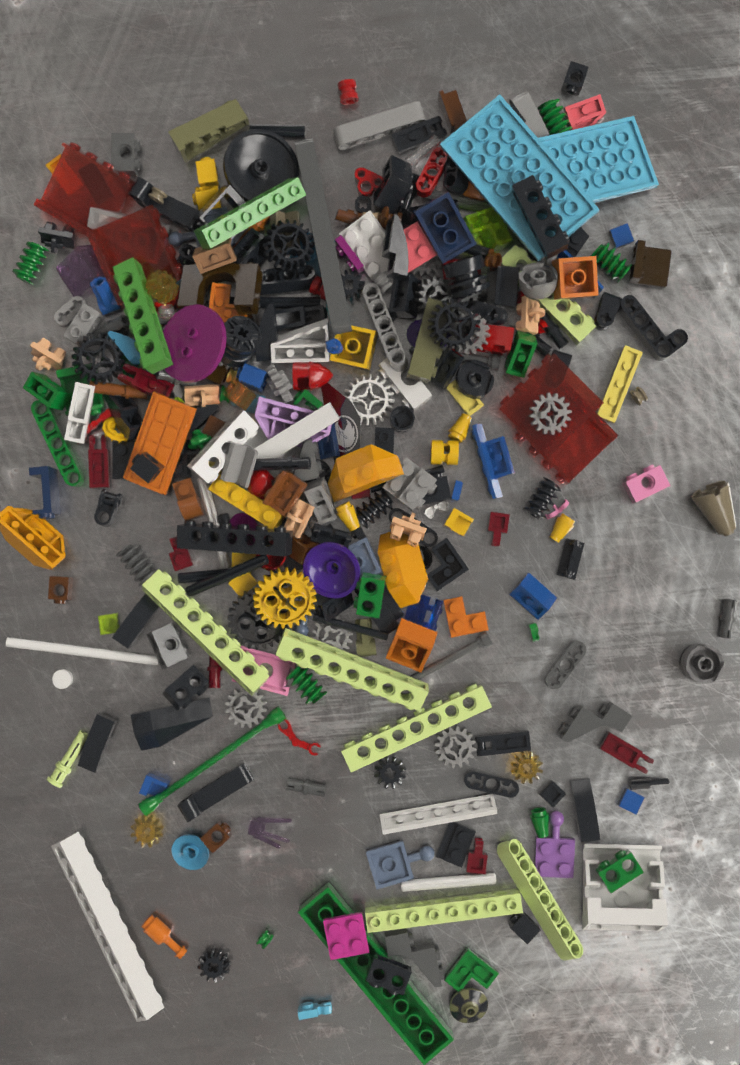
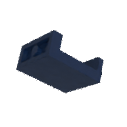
M50 466L29 467L30 476L41 478L43 509L32 510L33 515H38L39 518L55 519V515H61L58 471Z

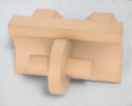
M523 296L522 303L516 305V312L521 316V320L516 322V330L533 335L538 334L539 318L545 316V310L540 308L539 301Z
M42 338L37 343L32 342L30 347L32 348L31 354L34 356L32 361L37 363L35 366L36 370L41 371L43 368L50 370L51 367L56 370L63 369V361L66 358L65 350L57 347L54 353L50 352L51 343L45 338Z
M219 384L184 386L185 404L190 406L201 405V407L220 404Z
M298 499L291 512H288L286 515L288 517L284 525L286 530L293 531V536L301 538L315 507Z
M413 512L410 517L405 515L402 516V519L393 517L390 526V538L400 540L402 533L409 535L407 543L417 547L420 540H423L427 528L420 526L421 521L414 519L416 513Z

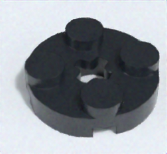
M471 360L464 363L456 373V389L469 398L481 399L493 388L494 376L491 375L487 364L482 361ZM473 376H477L476 379L479 381V383H473L471 378Z

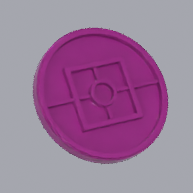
M203 305L186 306L171 317L163 330L173 365L165 368V371L174 379L186 383L198 382L208 377L219 365L225 352L227 336L224 322L214 310Z

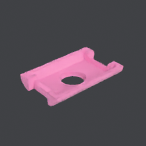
M241 646L244 652L248 651L253 655L254 661L258 665L268 663L273 668L272 675L259 689L288 696L290 687L287 686L288 680L286 678L291 668H296V663L283 661L274 654ZM246 667L243 669L245 675L250 676L253 674L251 668Z

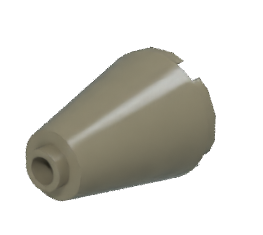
M728 481L714 482L706 485L707 489L702 492L701 489L695 491L691 496L693 501L719 535L723 534V536L733 534L734 529H736V520Z

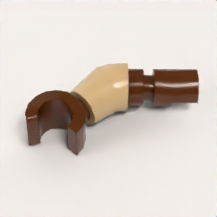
M385 206L381 213H373L385 230L387 220L393 215H398L400 221L402 219V213L400 212L389 214L388 206ZM338 209L335 220L351 224L366 212H357L355 214L350 209L346 211Z

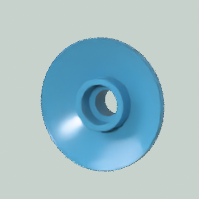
M182 835L172 845V856L181 867L188 870H197L206 865L209 859V849L199 837Z

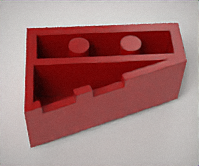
M486 323L485 325L490 327L486 331L490 334V337L485 338L488 344H482L483 350L481 351L477 348L476 351L492 355L493 353L501 354V356L507 357L511 350L515 328Z

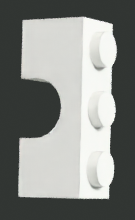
M388 358L379 363L380 370L378 371L384 379H389L392 383L390 385L391 389L396 395L399 393L402 396L404 406L411 408L413 412L432 398V394L421 380L415 385L404 384L401 380V374L405 370L401 372L393 370ZM397 358L394 362H400L402 358Z

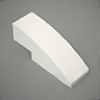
M75 382L64 437L65 441L85 444L95 386Z

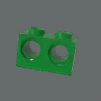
M363 572L362 578L359 579L356 589L360 590L359 597L355 596L353 608H357L356 615L373 618L380 617L386 576ZM373 582L376 588L369 589L366 587V583ZM370 601L373 606L367 608L363 605V602Z
M624 849L618 851L614 855L615 858L610 861H602L598 864L599 868L595 870L610 893H613L644 873L634 855L628 849L626 851ZM625 860L631 861V866L628 869H623L622 863ZM609 870H614L615 875L612 879H606V873Z

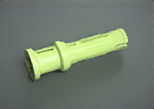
M79 730L62 760L56 762V768L51 776L47 777L46 780L49 783L62 788V782L67 774L71 773V766L85 745L88 737L87 733Z

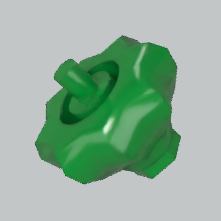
M199 429L194 430L192 438L188 442V447L194 450L198 448L202 450L212 438L202 433Z

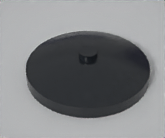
M253 129L239 134L229 144L223 159V171L228 185H231L246 202L289 178L299 176L298 160L291 146L282 137L268 130Z

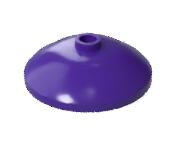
M325 542L313 547L305 557L303 564L304 576H308L309 582H313L314 587L312 589H315L318 594L328 598H341L347 596L356 588L357 582L360 579V566L355 555L348 548L338 543Z

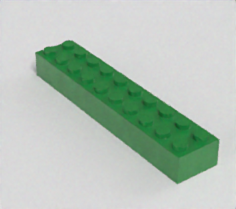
M329 882L300 905L298 909L300 916L327 948L328 944L323 919L354 913ZM365 926L369 953L340 958L337 961L421 1063L425 1065L454 1041L453 1032L410 979L404 995L399 993L398 995H393L386 988H375L368 984L366 974L374 953L392 958L391 956L388 957V953L372 933H367V927ZM378 968L373 973L381 976L384 971ZM397 975L392 978V981L399 983L403 978Z

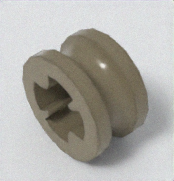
M152 187V193H149L148 197L163 205V199L167 198V194L156 187Z
M639 386L636 388V391L632 390L630 392L631 397L639 406L642 405V401L646 402L648 400L646 393Z

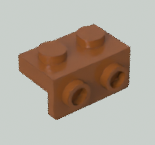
M282 471L276 476L275 484L267 490L264 495L265 499L262 502L264 505L271 506L284 517H286L288 512L290 513L308 485L290 471Z

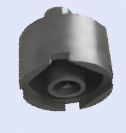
M694 644L683 653L681 670L690 680L708 684L718 680L723 675L725 662L723 655L717 648L705 644ZM701 661L705 663L704 667L701 666Z

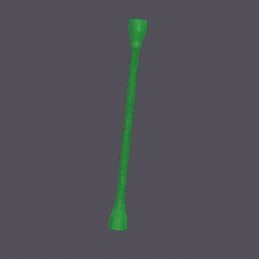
M277 706L269 712L261 724L259 723L257 727L255 726L251 731L249 730L247 734L245 733L212 756V758L206 760L198 768L196 767L194 771L192 770V772L186 774L163 790V792L147 797L139 802L138 806L141 812L148 816L164 801V798L168 797V795L170 796L174 791L180 789L207 770V768L213 766L221 758L223 759L225 755L227 756L231 751L233 752L235 748L237 749L262 730L287 719L284 712Z

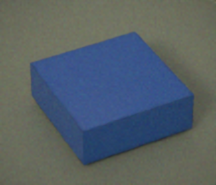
M628 223L609 230L615 249L634 242Z
M456 480L454 482L451 501L457 502L459 500L463 486L461 481Z
M626 788L618 806L637 815L645 797Z

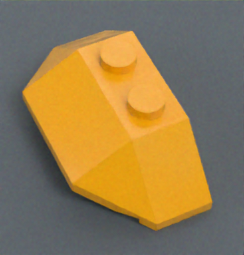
M370 444L336 458L328 481V487L333 501L337 502L404 474L397 455Z
M7 506L0 512V531L4 539L34 566L52 570L65 559L63 535L45 519L39 518L38 515H33L32 510L13 508L12 506Z
M390 531L380 535L378 556L383 574L386 576L387 589L398 606L404 608L419 603L428 581V576L419 544L417 547L409 545L407 543L409 536L402 533L400 540L390 538Z

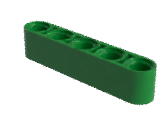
M39 400L34 401L31 405L32 414L65 483L72 487L82 486L85 482V476L69 442L64 440L65 434L53 408L45 405V412L39 414V407L45 404ZM49 422L54 424V428L51 431L46 429ZM61 439L62 445L56 449L54 443L56 440ZM69 456L70 463L64 466L62 460L64 457ZM74 473H77L78 480L72 483L70 478Z

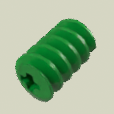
M560 99L549 100L537 108L540 110L539 114L543 117L542 120L546 124L547 130H550L549 135L573 129L572 126L566 127L570 121L569 119L563 120L567 115L566 113H560L563 106H556Z
M27 241L26 245L29 249L24 248L22 250L26 256H19L22 261L16 262V266L19 269H13L12 272L18 279L33 286L34 284L30 281V278L37 279L33 272H40L37 265H44L40 258L46 259L47 256L43 252L50 251L37 243Z
M609 242L605 245L601 244L591 256H596L597 264L602 262L601 270L608 268L606 274L609 275L613 272L611 279L619 278V282L631 269L632 264L630 263L625 266L627 259L619 260L621 253L613 255L615 248L608 250Z
M298 666L288 674L286 680L293 679L291 686L298 685L296 692L303 691L301 699L308 697L305 702L306 705L314 704L327 691L320 692L323 686H315L318 679L310 680L313 673L306 674L308 668Z

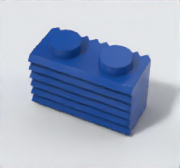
M246 363L243 367H239L236 375L243 387L250 390L253 389V391L260 392V394L264 392L267 385L266 379L269 378L267 371Z

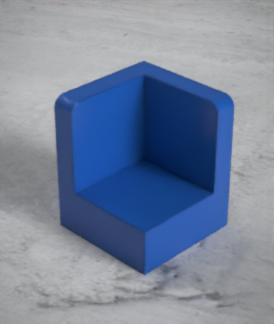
M149 772L144 779L139 794L155 796L157 793L167 789L171 781Z

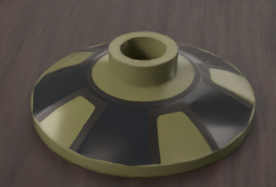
M467 988L457 992L450 1001L451 1015L462 1023H473L480 1020L488 1009V1000L485 994L474 988Z

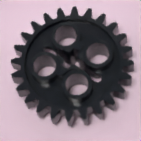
M253 588L250 595L244 591V598L238 595L237 599L239 602H232L234 608H229V613L231 614L227 616V620L230 621L228 627L232 628L230 634H236V640L241 639V645L248 643V649L255 645L256 650H258L259 645H262L265 650L266 644L273 647V641L280 642L279 636L282 637L285 628L282 629L281 624L274 628L273 622L269 624L273 628H269L266 619H259L261 614L257 615L256 610L251 607L253 602H255L253 595L256 594ZM269 596L267 600H273L275 596ZM286 609L280 610V613H286L287 611H285ZM242 619H248L250 623L244 625L240 621ZM259 629H264L266 633L260 635L256 631Z

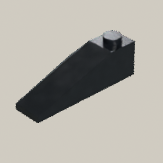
M209 697L194 700L186 709L182 707L179 711L173 705L135 712L130 716L135 738L141 751L163 746L213 717Z

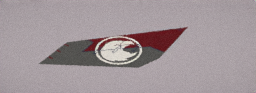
M326 383L321 387L324 405L330 402L340 418L334 423L340 452L338 457L360 449L361 418L352 402L329 383Z

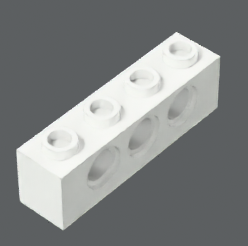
M238 409L187 467L203 482L209 484V482L215 481L219 476L218 472L224 467L230 443L245 444L248 439H252L257 434V429L260 426L244 410ZM239 428L241 430L240 437L235 438L234 432L236 429ZM224 443H227L228 450L223 453L221 447ZM211 457H214L215 464L210 467L208 461Z

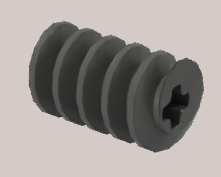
M130 544L119 551L116 556H123L120 562H127L125 569H131L129 574L131 576L136 575L134 581H141L138 585L141 586L157 569L150 570L153 564L145 563L148 557H140L144 551L137 552L136 549L139 545L132 546Z

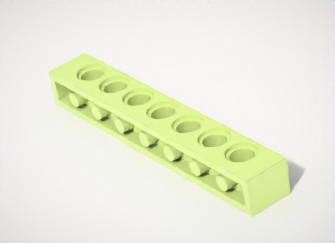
M158 569L142 584V591L251 696L269 679L268 670L263 665H258L251 653L248 651L244 652L240 648V643L235 638L231 639L226 634L227 631L220 624L217 626L212 621L213 617L207 611L203 612L195 599H189L185 595V590L180 585L176 586L168 573L165 571L162 573ZM168 588L171 592L168 595H163L160 590ZM181 601L184 607L176 608L174 603ZM194 614L198 617V620L192 622L187 617ZM203 628H209L212 631V633L210 635H204L201 630ZM223 641L226 646L220 649L216 647L215 643ZM236 654L239 657V661L232 662L229 656ZM246 667L251 668L253 674L250 676L245 675L243 669Z
M285 628L277 646L275 655L283 661L294 662L301 668L312 669L319 675L330 676L337 682L348 683L355 689L366 690L373 696L384 697L389 702L402 704L409 710L415 709L420 711L429 693L428 683ZM300 648L302 652H295L293 649ZM318 655L320 659H313L311 656ZM336 662L338 666H331L329 663ZM354 669L356 672L349 673L348 670ZM372 676L374 679L367 680L366 677ZM390 683L392 686L385 687L384 684ZM404 690H408L410 693L403 694L401 692Z
M470 685L464 693L455 692L449 695V699L444 702L438 700L432 703V707L427 710L421 708L420 711L413 712L414 716L407 718V716L401 717L396 720L397 724L392 726L386 724L380 727L379 732L375 734L369 732L361 736L362 740L356 743L354 740L345 743L341 752L350 772H354L492 708L482 685ZM466 697H471L473 699L472 706H463V700ZM447 706H455L456 711L453 715L445 713ZM435 713L438 715L436 723L428 722L430 714ZM419 722L421 724L420 730L412 731L410 729L411 723ZM395 730H401L404 733L401 739L393 738L392 734ZM378 738H383L386 741V745L379 748L375 745V741ZM365 746L369 752L367 755L362 756L358 753V748Z
M518 888L365 908L367 933L523 913L521 894Z

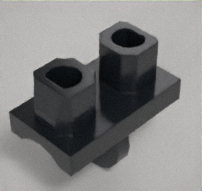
M47 221L44 228L39 227L38 233L41 236V243H45V246L50 247L51 253L56 254L58 249L64 250L65 247L75 249L76 242L73 226L65 225L63 230L59 231L55 223Z

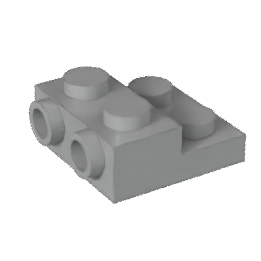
M406 457L401 463L404 474L387 481L382 488L411 511H414L415 508L419 510L425 503L423 499L427 493L431 495L436 489L437 485L435 482L437 479Z

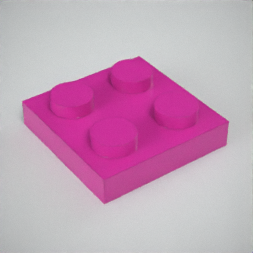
M362 912L323 919L330 960L369 953Z

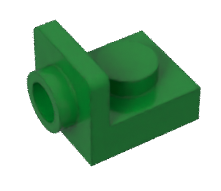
M306 389L303 392L299 391L293 399L295 401L293 403L294 406L299 407L305 400V405L313 411L324 406L320 400Z

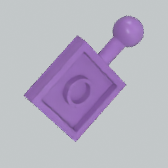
M553 811L549 815V822L552 825V837L538 838L536 836L534 866L541 877L574 878L575 838L559 837L560 826L564 822V816L559 811Z

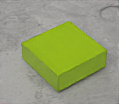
M118 613L98 616L100 635L115 633L120 627Z

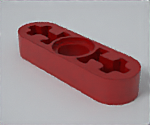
M437 147L432 151L416 182V193L420 197L425 198L432 194L445 169L447 154L441 147ZM440 155H442L443 157L440 158V160H439V162H438V164H437V163H436V162H437V157H439ZM429 169H435L438 173L434 176H431L427 173V171ZM427 180L428 187L422 190L421 187L425 186Z

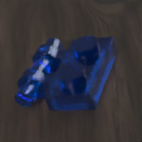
M421 595L419 603L407 607L404 619L437 631L438 625L436 624L439 614H442L443 611L441 609L443 601L436 599L434 606L429 605L431 597ZM427 610L432 612L429 623L424 621Z

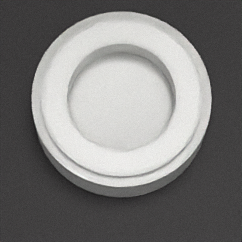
M61 669L54 673L52 681L55 687L65 689L72 684L73 676L70 671Z

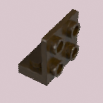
M638 240L633 246L629 283L666 288L672 251L646 247V241Z

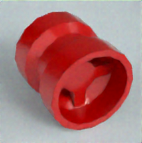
M345 79L337 83L338 91L341 92L339 97L342 105H350L359 101L358 93L355 91L357 86L354 79Z
M317 275L311 284L309 292L313 295L318 294L321 299L326 301L322 278Z

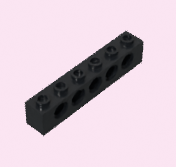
M185 520L184 524L177 525V548L284 557L292 554L293 531L286 530V527L278 526L274 527V529H268L266 525H257L256 528H249V524H238V527L231 526V523L214 525V522L210 521L196 524L195 520ZM197 531L201 534L200 539L197 537ZM215 532H216V533L218 534V536H219V539H218V540H216L215 537H214V533H215ZM233 533H234V534L236 535V537H237L236 542L232 539V534H233ZM250 535L254 536V543L251 542ZM269 536L272 537V539H273V544H270V543H269V541H268V537H269Z

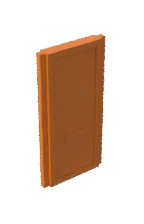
M153 392L123 478L166 495L197 408L163 394ZM148 452L165 466L151 483H147L130 469L133 465L132 460L138 453Z

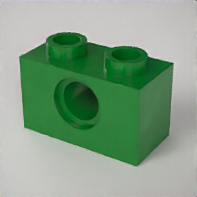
M517 330L511 350L504 364L506 373L525 378L538 344L535 335Z
M36 372L30 373L23 386V389L47 407L63 411L72 395L48 376Z

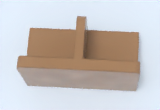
M231 238L211 249H202V247L194 249L192 257L200 274L237 260L231 246Z

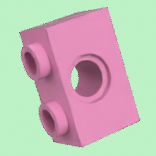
M654 464L643 469L644 473L640 475L634 473L626 477L627 481L622 484L632 504L671 486L661 465L654 467ZM643 478L649 480L648 488L642 486L641 480Z

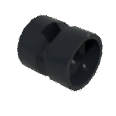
M397 406L391 412L390 426L395 428L394 431L397 433H407L414 425L415 415L409 407Z

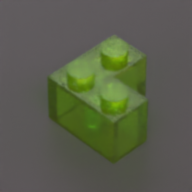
M492 207L466 215L463 218L473 238L480 237L483 246L494 249V252L502 250L512 241L505 222Z

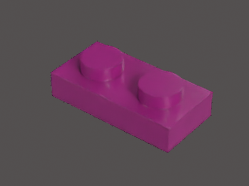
M342 235L335 239L337 252L340 256L344 255L347 258L346 264L351 271L356 270L358 274L364 270V265Z

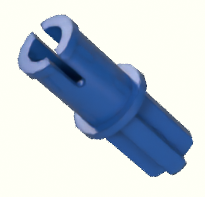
M333 338L325 342L329 353L340 354L342 352L343 346L338 339Z

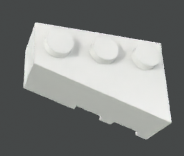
M329 318L279 335L278 340L270 344L271 363L329 362L330 353L327 351L325 344L326 341L330 340Z

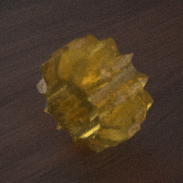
M159 269L148 276L145 285L146 289H148L147 294L153 296L152 300L157 299L159 303L164 302L166 304L177 296L180 287L176 284L177 279L172 278V274H167L166 270L161 272Z
M523 751L521 752V758L517 755L514 756L517 763L511 762L510 764L516 768L510 771L512 774H516L515 780L521 778V783L525 784L528 779L529 783L533 784L532 777L536 780L540 779L536 773H543V770L538 768L543 765V762H537L539 759L538 755L532 757V752L529 751L526 757ZM525 763H526L527 765L530 763L529 767H530L531 769H530L529 771L525 770V772H523V771H524L523 765H524Z
M152 814L148 819L145 815H142L141 819L136 818V825L131 826V829L135 831L131 833V837H137L134 841L135 844L141 841V848H144L146 843L151 848L153 842L158 844L160 842L159 838L164 835L160 832L164 826L157 825L160 819L158 818L153 821L154 815ZM149 828L151 831L146 835L144 831Z

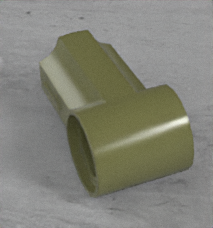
M371 618L355 620V624L372 629ZM356 633L357 656L377 655L375 638Z

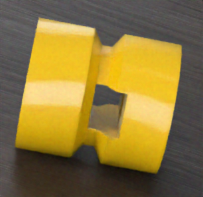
M431 440V465H441L443 462L447 465H458L459 441L448 440L444 443L442 440Z

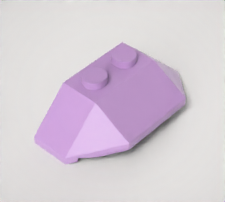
M259 397L254 416L267 439H270L315 411ZM332 424L311 436L312 442H317L328 436ZM301 442L300 444H298V445H296V446H297V447H302L303 442Z

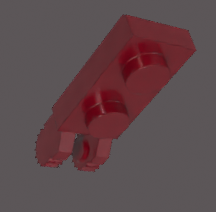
M124 364L123 369L127 373L135 375L134 379L125 374H119L117 377L124 384L131 385V387L149 396H152L153 392H157L169 397L175 386L168 381L156 379V375L129 364Z
M105 434L101 435V449H96L95 436H89L88 463L90 488H110L109 450L107 449L108 440Z
M609 731L599 746V749L645 774L648 773L647 768L636 764L641 757L644 761L651 764L654 762L652 758L643 754L641 750Z

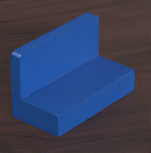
M530 573L510 593L518 603L538 620L551 608L557 599L552 592Z

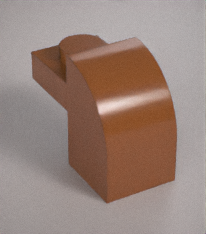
M188 478L173 483L177 503L184 520H193L205 516L192 479Z

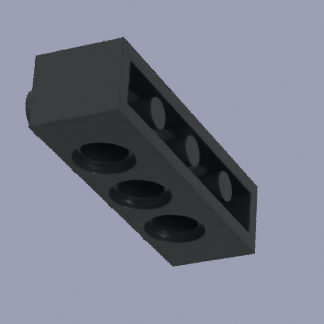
M531 175L513 184L512 194L547 260L567 250L570 239L566 231L562 232L559 226L561 221L557 214H553L550 199L548 196L544 197L542 193L543 186L540 180H536L534 175ZM535 196L538 201L531 203L528 201V198ZM539 213H543L547 218L539 220L536 216ZM552 230L556 235L548 237L545 235V232Z

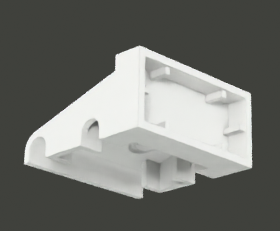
M583 845L582 930L660 932L668 926L666 899H663V888L665 887L663 861L660 860L662 846ZM622 849L626 851L628 849L632 852L644 873L613 893H610L595 870L599 868L598 864L602 861H610L615 858L614 855ZM625 860L622 863L623 869H628L631 866L630 860ZM609 870L606 873V879L614 877V870Z

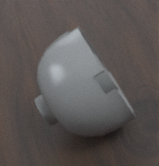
M542 262L530 263L523 267L522 272H519L520 290L530 299L540 300L547 298L556 289L558 274L552 265L549 268L544 266Z

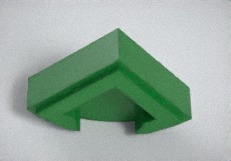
M534 622L527 624L532 643L539 641L537 624Z

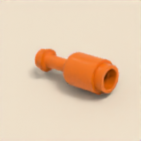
M151 915L141 926L144 929L143 932L156 944L161 945L165 943L176 953L175 957L181 959L187 952L185 946H179L170 937L171 929L157 916Z

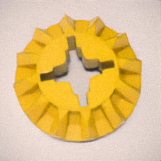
M113 417L107 418L104 421L102 431L105 433V437H109L111 442L113 440L118 441V443L128 441ZM116 426H117L118 430L120 431V434L117 433L116 430H114Z

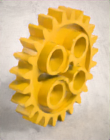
M288 567L285 568L284 572H281L280 568H278L276 574L271 570V576L263 575L264 582L258 581L259 587L254 588L256 594L253 595V600H255L253 604L254 608H257L256 614H261V620L266 619L267 625L273 622L274 628L278 624H281L282 629L285 628V624L292 628V623L294 622L299 626L300 619L306 621L305 615H312L309 609H315L313 602H317V599L314 596L316 595V590L312 589L314 587L313 582H309V577H304L302 571L297 574L295 568L292 572H289ZM284 583L290 584L287 588L281 587ZM275 596L273 600H267V597ZM298 596L303 597L300 601L294 600ZM288 609L286 613H280V610Z

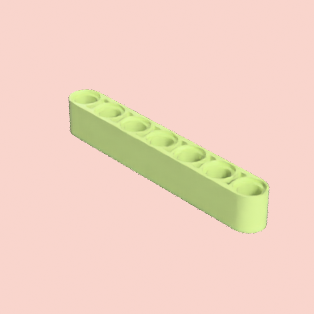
M512 839L499 843L497 846L499 858L560 959L566 961L582 957L583 946L520 841Z

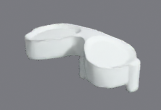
M445 501L439 502L426 508L423 514L431 519L436 509L447 512L449 503Z

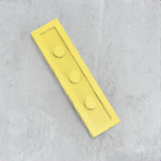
M626 345L623 347L596 417L613 424L615 423L643 352Z

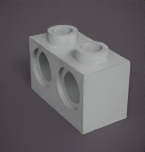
M83 303L63 336L76 345L78 340L84 343L83 336L88 337L90 340V334L98 329L104 317L101 313Z
M321 477L308 482L304 493L309 504L315 507L313 512L319 524L337 519L338 516L335 508L338 506L333 501L325 478Z

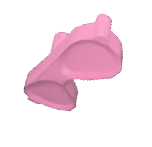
M565 499V502L559 508L556 505L552 506L555 511L548 515L545 514L546 518L549 520L561 513L569 505V502Z

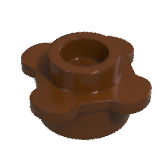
M489 249L484 264L485 267L490 268V271H495L498 266H501L502 256L500 253H495L494 249Z

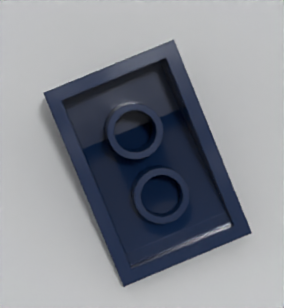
M449 192L441 194L413 211L420 227L443 264L477 244Z

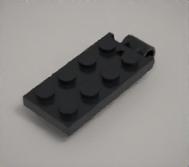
M189 440L185 441L180 455L182 461H178L172 479L192 478L191 470L187 465L196 457L201 449L191 450L188 447ZM112 441V479H124L123 476L136 441H121L120 443Z

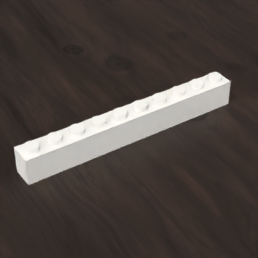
M76 832L56 842L51 847L136 1022L146 1021L164 1008L162 998L153 985V979L145 969V963L140 958L136 945L128 934L127 926L119 916V910L110 897V891L102 881V875L97 870L93 857L85 846L84 838L79 832Z

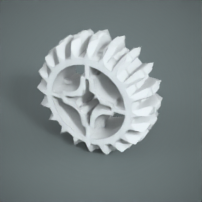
M372 374L368 375V380H365V376L361 375L362 381L359 382L358 378H354L356 385L348 384L352 390L345 389L344 392L349 395L345 397L352 404L357 402L364 405L365 414L360 413L356 409L361 418V424L364 419L366 420V426H369V420H372L373 425H376L377 418L380 422H383L382 415L389 417L386 409L389 411L393 410V407L388 404L395 402L394 399H389V397L394 395V392H387L391 386L387 385L384 387L385 379L379 383L378 375L375 377V380H372ZM367 385L366 392L363 395L354 396L359 388ZM372 386L380 389L384 398L374 395ZM370 391L371 399L374 398V401L370 402L369 409H367L368 406L363 399H367L368 392ZM384 404L379 412L371 415V409L374 405Z

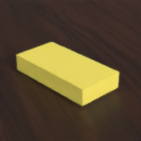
M456 379L447 386L448 392L467 415H473L484 406L480 399H472L456 389Z

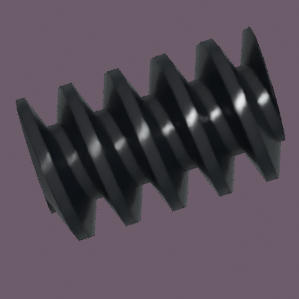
M543 477L545 481L539 482L542 488L536 487L535 491L537 494L531 495L534 501L528 500L527 504L529 507H523L526 513L538 520L539 517L546 518L543 511L550 512L547 505H554L551 498L558 499L555 492L563 491L556 483Z
M380 488L381 495L376 492L374 493L375 500L369 497V504L364 501L362 502L363 509L358 506L356 507L357 518L363 527L367 529L369 528L368 521L372 524L375 523L373 517L381 519L380 512L386 515V507L391 510L393 509L392 503L394 502L383 488Z

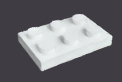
M370 210L339 233V235H342L364 265V270L373 281L380 274L387 271L389 259L382 257L385 230Z

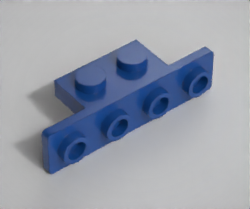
M482 424L472 425V436L477 442V454L482 460V471L484 476L487 477L489 484L487 486L488 492L493 499L502 497L498 478L515 473L505 437L502 436L487 441Z

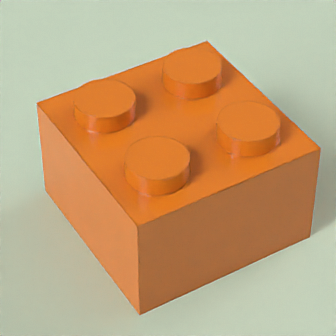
M596 256L559 258L552 261V266L557 270L558 274L554 300L586 298L599 295Z
M401 618L388 649L386 659L422 672L433 649L438 632Z

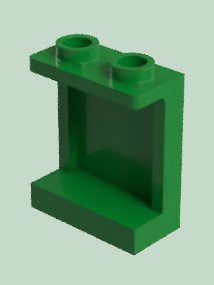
M91 363L84 364L88 370L91 369ZM77 367L56 370L61 387L72 394L66 404L65 416L67 417L69 415L75 382L88 384V377L85 376L84 379H80L82 372L75 373ZM94 393L90 416L102 414L101 411L106 410L103 394Z

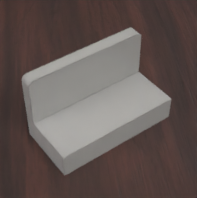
M231 442L220 479L226 482L238 483L242 487L248 488L258 451L246 444Z

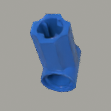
M100 276L94 278L90 286L97 298V304L102 315L104 316L121 309L116 294L112 292L106 278Z

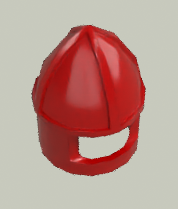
M311 361L293 363L292 379L294 390L306 389L313 391L321 388L333 377V373L320 363Z

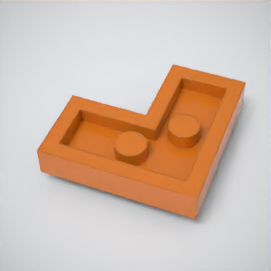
M212 282L209 308L217 312L224 323L233 316L248 318V315H239L234 304H230L232 285Z
M462 596L443 600L451 638L489 630L485 611L466 615Z

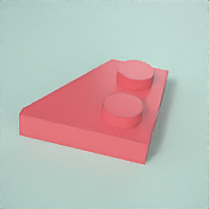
M600 94L563 108L567 114L566 118L570 121L568 123L569 127H573L572 130L595 125L606 114Z
M418 221L404 229L408 247V273L437 256Z

